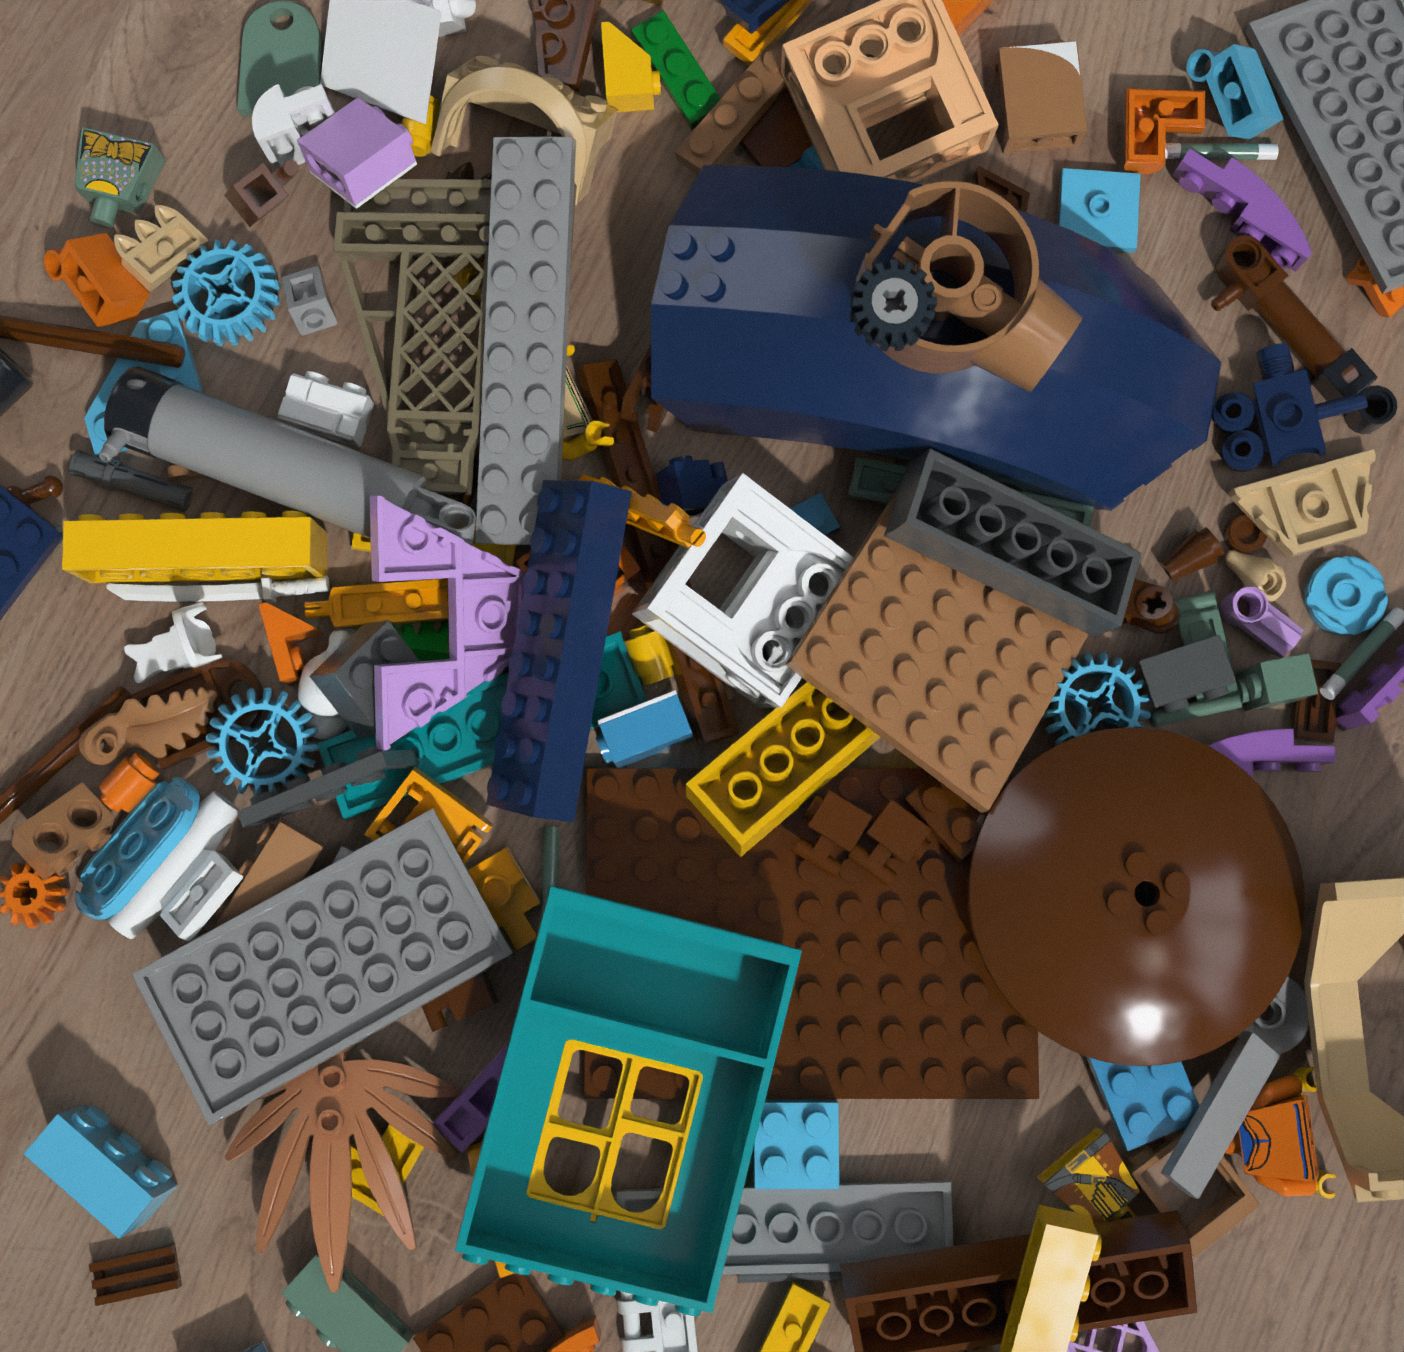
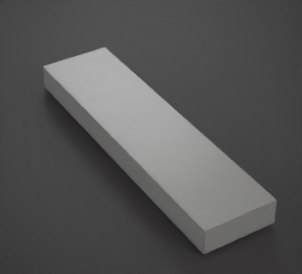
M1245 1030L1242 1032L1161 1171V1174L1190 1197L1199 1199L1280 1058V1055L1255 1033Z

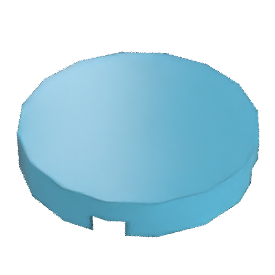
M1355 556L1336 557L1320 564L1309 575L1304 588V605L1311 620L1322 630L1336 636H1353L1371 629L1382 618L1388 599L1387 593L1385 594L1383 585L1385 582L1381 573L1369 562Z

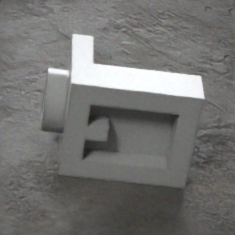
M319 265L281 277L288 311L301 335H307L337 325V319L330 305L324 276Z

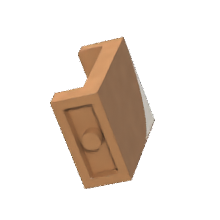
M1053 39L1043 44L1028 46L1025 43L1016 42L1008 44L1004 48H999L994 62V71L999 72L1005 126L1001 138L1003 153L1080 147L1087 133V123L1077 41L1065 42L1061 39Z

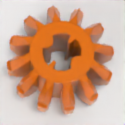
M17 862L11 864L12 875L2 874L0 876L1 883L6 886L5 890H0V898H5L6 901L1 905L0 913H12L10 923L21 925L25 922L27 928H37L40 921L44 924H50L55 921L53 911L63 912L66 909L64 903L59 901V897L69 895L71 892L68 888H59V884L65 879L66 875L59 876L57 873H54L44 881L27 862H25V865ZM29 889H37L36 898L28 897Z

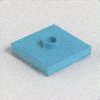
M1062 168L1060 173L1057 225L1097 242L1113 252L1134 253L1137 249L1141 174Z

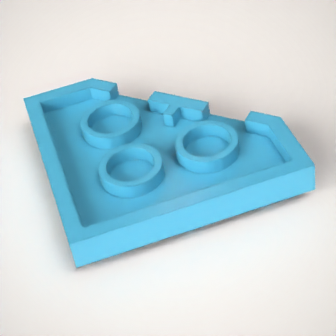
M177 310L138 321L130 337L178 344L185 349L183 365L176 368L117 358L84 417L94 454L98 458L103 444L107 441L104 431V414L107 401L116 382L129 368L139 366L204 393L183 322L176 314ZM123 447L120 452H123V451H126V450H129V449L126 448V447Z

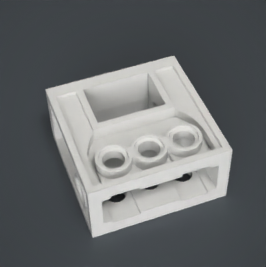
M742 473L720 487L693 527L703 529L706 533L705 542L699 547L691 545L689 548L679 545L631 614L758 708H779L784 705L802 678L785 664L848 567L853 556ZM722 532L754 556L755 559L721 608L718 609L685 583ZM786 615L789 620V625H787V622L785 620ZM763 647L766 650V659H764L762 654Z

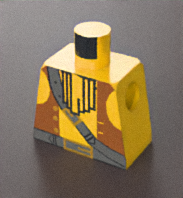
M1097 1127L1037 1176L1038 1180L1076 1213L1089 1215L1093 1224L1106 1222L1107 1220L1113 1221L1137 1217L1127 1203L1135 1198L1140 1191L1109 1136Z

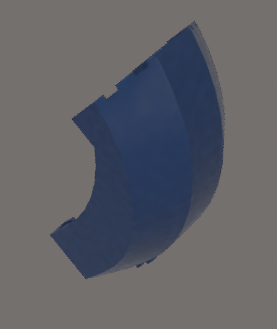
M703 165L669 224L651 302V398L694 431L813 443L914 460L928 449H932L993 480L1018 486L1024 492L1094 506L1093 509L1109 511L1125 501L1123 498L1142 484L1146 486L1172 467L1171 463L1190 449L1194 451L1207 441L1221 361L1152 277L1107 247L1072 230L1017 210L1025 220L1035 240L1039 259V278L1083 317L1060 354L1035 388L1029 393L977 366L944 374L927 373L908 368L891 359L882 350H879L875 343H873L872 347L864 343L866 337L863 334L858 337L854 331L856 324L850 321L851 307H849L865 254L870 253L877 241L871 238L872 230L876 224L887 228L903 206L909 191L923 186L922 184L866 174L821 169ZM924 217L907 222L904 225L901 224L874 264L882 261L883 266L888 265L906 236L923 248H926L935 239L940 238L942 217ZM958 220L957 235L970 240L981 253L984 261L983 275L1004 288L1003 291L1014 298L1015 288L1011 268L1001 249L982 230L965 221ZM939 270L931 271L933 279L939 285L945 288H959L957 280L950 273ZM956 317L946 321H932L923 337H920V339L935 344L955 346L971 344L988 338L978 329H972Z

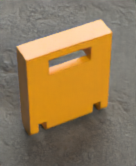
M415 766L367 828L364 835L375 841L398 828L386 820V818L406 792L419 802L400 826L434 809L464 864L483 840V836L472 828L473 824L486 833L491 830L493 824Z

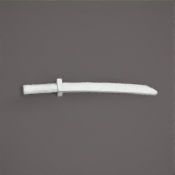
M328 576L275 582L267 577L261 578V583L188 586L109 583L106 588L122 599L130 601L207 602L263 599L268 603H276V597L329 592L330 582Z

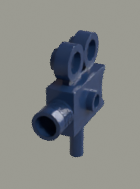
M1281 343L1265 347L1256 352L1262 375V381L1253 383L1256 399L1251 400L1248 396L1239 392L1227 393L1216 402L1213 416L1217 427L1223 432L1231 434L1225 440L1222 448L1225 463L1234 471L1248 472L1255 469L1261 463L1264 454L1270 455L1272 468L1279 467L1283 460L1297 454L1314 453L1319 455V457L1326 456V448L1319 420L1368 408L1364 392L1315 404L1307 370L1295 372L1289 345ZM1236 405L1241 408L1242 412L1239 417L1230 418L1226 415V411L1230 406ZM1255 416L1257 418L1261 438L1257 434L1251 431H1247V429L1252 425ZM1242 443L1248 444L1251 447L1250 453L1244 457L1238 456L1235 453L1236 447Z

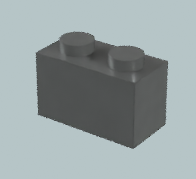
M1220 634L1140 660L1138 663L1154 710L1163 707L1165 714L1188 707L1187 699L1203 694L1205 701L1229 694L1227 686L1236 682Z

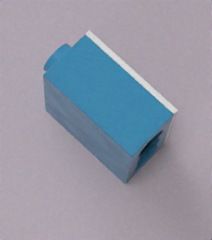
M676 690L598 720L603 733L596 737L598 746L606 763L613 761L617 768H623L693 740L691 728Z

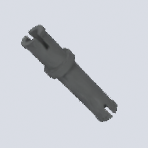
M80 450L74 453L70 461L69 469L71 475L100 483L104 489L110 491L118 489L183 512L190 506L193 497L192 487L124 466L122 461L114 458L110 462H104L100 458Z

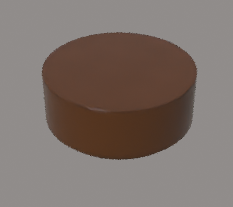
M1245 513L1231 519L1225 526L1223 534L1224 541L1230 550H1236L1245 554H1251L1261 548L1267 538Z

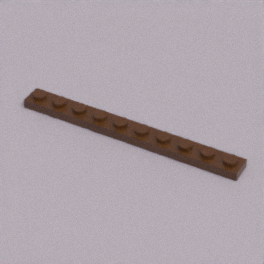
M617 359L581 365L577 370V375L592 421L610 423L609 427H605L601 431V438L605 436L614 438L613 445L608 447L601 446L612 482L619 488L626 485L642 497L650 494L662 503L658 483L637 419L632 423L621 418L622 402L627 388ZM626 523L648 590L677 550L678 544ZM688 579V581L685 584L692 589L690 580ZM666 640L674 663L672 667L698 746L739 734L723 681Z

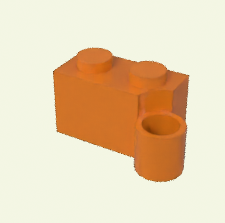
M107 233L69 239L63 248L47 250L44 255V267L48 276L54 281L64 280L97 327L136 319L150 296L149 291L121 265L122 258Z

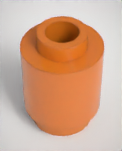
M135 752L130 758L124 757L98 785L102 792L99 799L116 813L121 809L130 812L155 786V778L160 774V771L138 752Z

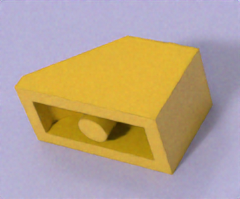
M601 22L607 106L618 109V112L654 110L653 95H661L659 70L652 71L651 56L613 24Z

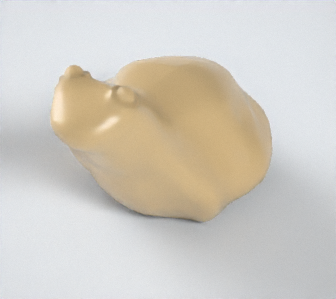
M1236 550L1227 552L1226 565L1240 578L1245 587L1260 589L1266 595L1268 603L1275 601L1286 589V577L1281 565L1276 564L1270 558L1255 557Z

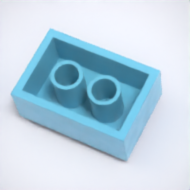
M86 1104L58 1113L23 1155L118 1239L144 1225L177 1187L178 1184L170 1178L172 1176L171 1171L160 1161L154 1159L150 1161L139 1151L141 1145L132 1136L124 1132L121 1134L108 1124L110 1118L100 1108L93 1105L89 1107Z

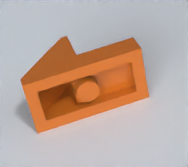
M267 602L258 604L279 680L288 686L298 684L302 670L306 665V660L300 646L295 647L294 643L321 636L324 633Z

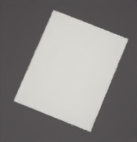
M330 0L320 84L353 98L359 97L364 102L426 124L442 11L411 0Z

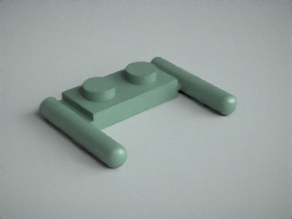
M1214 591L1173 599L1180 613L1178 626L1183 646L1220 634L1234 674ZM1235 682L1227 686L1229 694L1205 701L1203 694L1196 696L1197 701L1188 703L1189 706L1167 714H1165L1164 709L1154 710L1151 713V722L1155 726L1242 708L1237 683Z

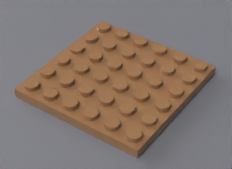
M900 483L785 665L979 812H986L990 810L1059 687L1056 683H1062L1064 675L1061 668L1067 671L1072 665L1071 660L1076 658L1089 634L885 537L884 534L901 486Z

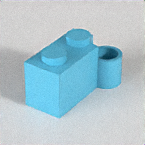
M1233 44L1222 52L1199 49L1190 55L1186 65L1187 74L1194 81L1208 83L1228 136L1251 139L1283 120L1256 49ZM1211 59V68L1205 75V65Z

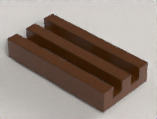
M1311 659L1318 694L1309 697L1306 731H1303L1306 698L1293 702L1290 729H1294L1295 740L1302 739L1310 742L1318 741L1331 744L1334 743L1338 694L1333 700L1325 698L1322 733L1317 732L1322 670H1328V681L1339 669L1341 663Z
M175 1244L101 1259L89 1264V1270L94 1275V1280L91 1281L92 1288L96 1289L97 1296L94 1298L95 1306L178 1289L182 1286ZM167 1256V1264L105 1277L104 1269ZM170 1273V1279L112 1292L107 1290V1286Z

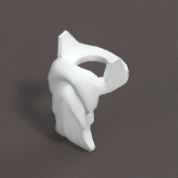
M203 602L173 610L172 618L174 625L170 627V632L154 636L152 641L146 644H129L124 647L125 653L137 662L134 673L135 682L143 683L154 674L162 671L170 673L181 667L184 669L197 668L224 658L223 654L214 655L216 643L210 627L204 621L194 618V616L206 610Z

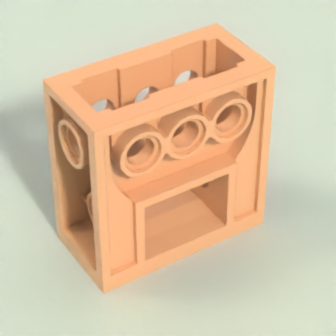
M880 0L782 44L781 75L824 170L866 174L916 183L988 151L999 124L942 0ZM924 103L938 135L879 160L866 129Z

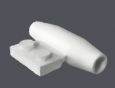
M216 791L211 792L200 802L197 816L188 833L130 902L117 914L108 918L107 922L120 934L129 939H134L161 916L179 938L191 942L244 877L225 856L216 851L238 814L237 811L240 810Z

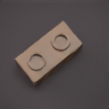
M81 782L16 827L11 845L45 881L54 873L60 876L69 871L78 862L79 859L77 857L89 848L91 851H96L106 844L112 836L110 833L115 816ZM76 818H86L93 825L81 827L76 825L73 820ZM44 841H51L56 843L59 849L47 851L42 849L39 844Z

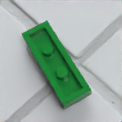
M663 10L632 28L631 36L635 43L651 56V68L653 71L659 70L660 82L692 130L698 126L721 98Z

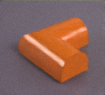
M1126 89L1124 97V170L1127 173L1148 175L1156 173L1164 167L1166 133L1201 134L1205 129V91Z

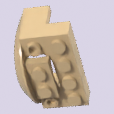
M487 56L473 57L447 74L437 127L430 152L440 157L442 151L449 145L456 148L459 146L467 103L472 102L561 134L562 137H573L576 140L574 183L577 185L575 205L589 193L599 150L611 139L618 109L607 106L608 102L603 98L593 95L583 97L574 94V90H571L569 86L563 84L557 78L539 76L515 63L505 62L499 64L497 60Z

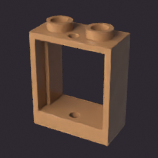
M1187 1126L1159 1138L1150 1146L1148 1143L1139 1146L1128 1156L1130 1162L1125 1166L1139 1191L1156 1213L1169 1212L1171 1210L1143 1173L1175 1149ZM1224 1156L1215 1172L1230 1192L1184 1227L1190 1240L1192 1256L1194 1257L1261 1205Z

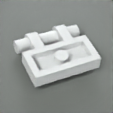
M620 1291L621 1298L617 1299L618 1313L623 1315L625 1334L621 1338L622 1352H698L694 1316L676 1311L674 1309L675 1304L658 1301L657 1306L638 1303L632 1299L633 1294ZM651 1312L653 1334H641L639 1313Z

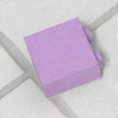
M359 97L297 140L310 173L356 209L417 165L411 148L413 140L408 130L402 124H395L390 121L377 106L371 107Z

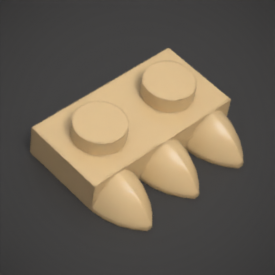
M155 205V216L161 228L149 221L135 220V232L141 243L129 236L114 235L115 248L122 258L121 265L150 292L175 274L178 270L177 266H185L189 263L187 254L197 257L201 254L200 244L205 245L207 248L209 245V240L181 213L163 205Z

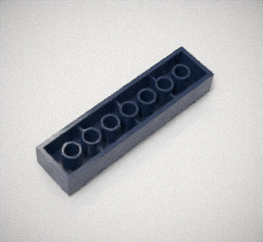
M543 480L542 489L537 499L538 512L535 529L530 539L531 552L528 569L523 579L524 591L521 609L516 619L515 643L513 653L509 659V677L506 694L501 704L502 717L499 734L494 744L495 756L492 774L487 784L488 796L486 805L535 818L574 822L631 491L594 481Z

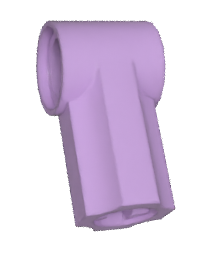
M1244 587L1229 593L1220 603L1219 612L1226 624L1241 628L1278 658H1283L1295 647L1302 637L1301 635L1304 630L1268 603L1266 595L1256 587ZM1239 598L1245 599L1249 604L1250 613L1248 617L1242 615L1238 610L1237 601Z

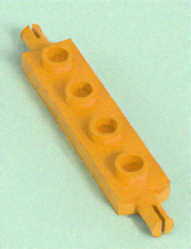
M583 474L579 478V480H575L594 481L605 485L617 487L613 482H611L609 479L605 477H601L598 480L596 478ZM626 485L620 488L631 491L626 523L686 548H689L691 545L699 547L705 542L706 533L703 529L691 526L688 523L690 520L689 515L679 506L673 503L665 506L650 494L642 497Z
M448 578L332 587L328 601L305 602L304 608L307 609L305 610V616L307 619L330 616L334 627L337 629L358 628L366 623L389 620L392 625L449 620Z

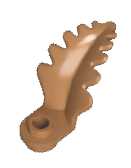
M201 687L195 694L193 689H187L184 692L183 698H181L180 693L174 691L170 694L166 704L159 695L155 694L149 697L145 707L136 699H127L119 712L108 713L82 733L79 740L80 752L87 761L97 765L108 764L127 749L134 747L156 758H164L167 755L165 744H169L178 750L186 747L182 732L193 738L200 735V730L196 727V724L208 725L209 718L206 712L213 713L215 711L213 703L217 698V692L215 690L206 691ZM104 739V747L101 751L100 742Z

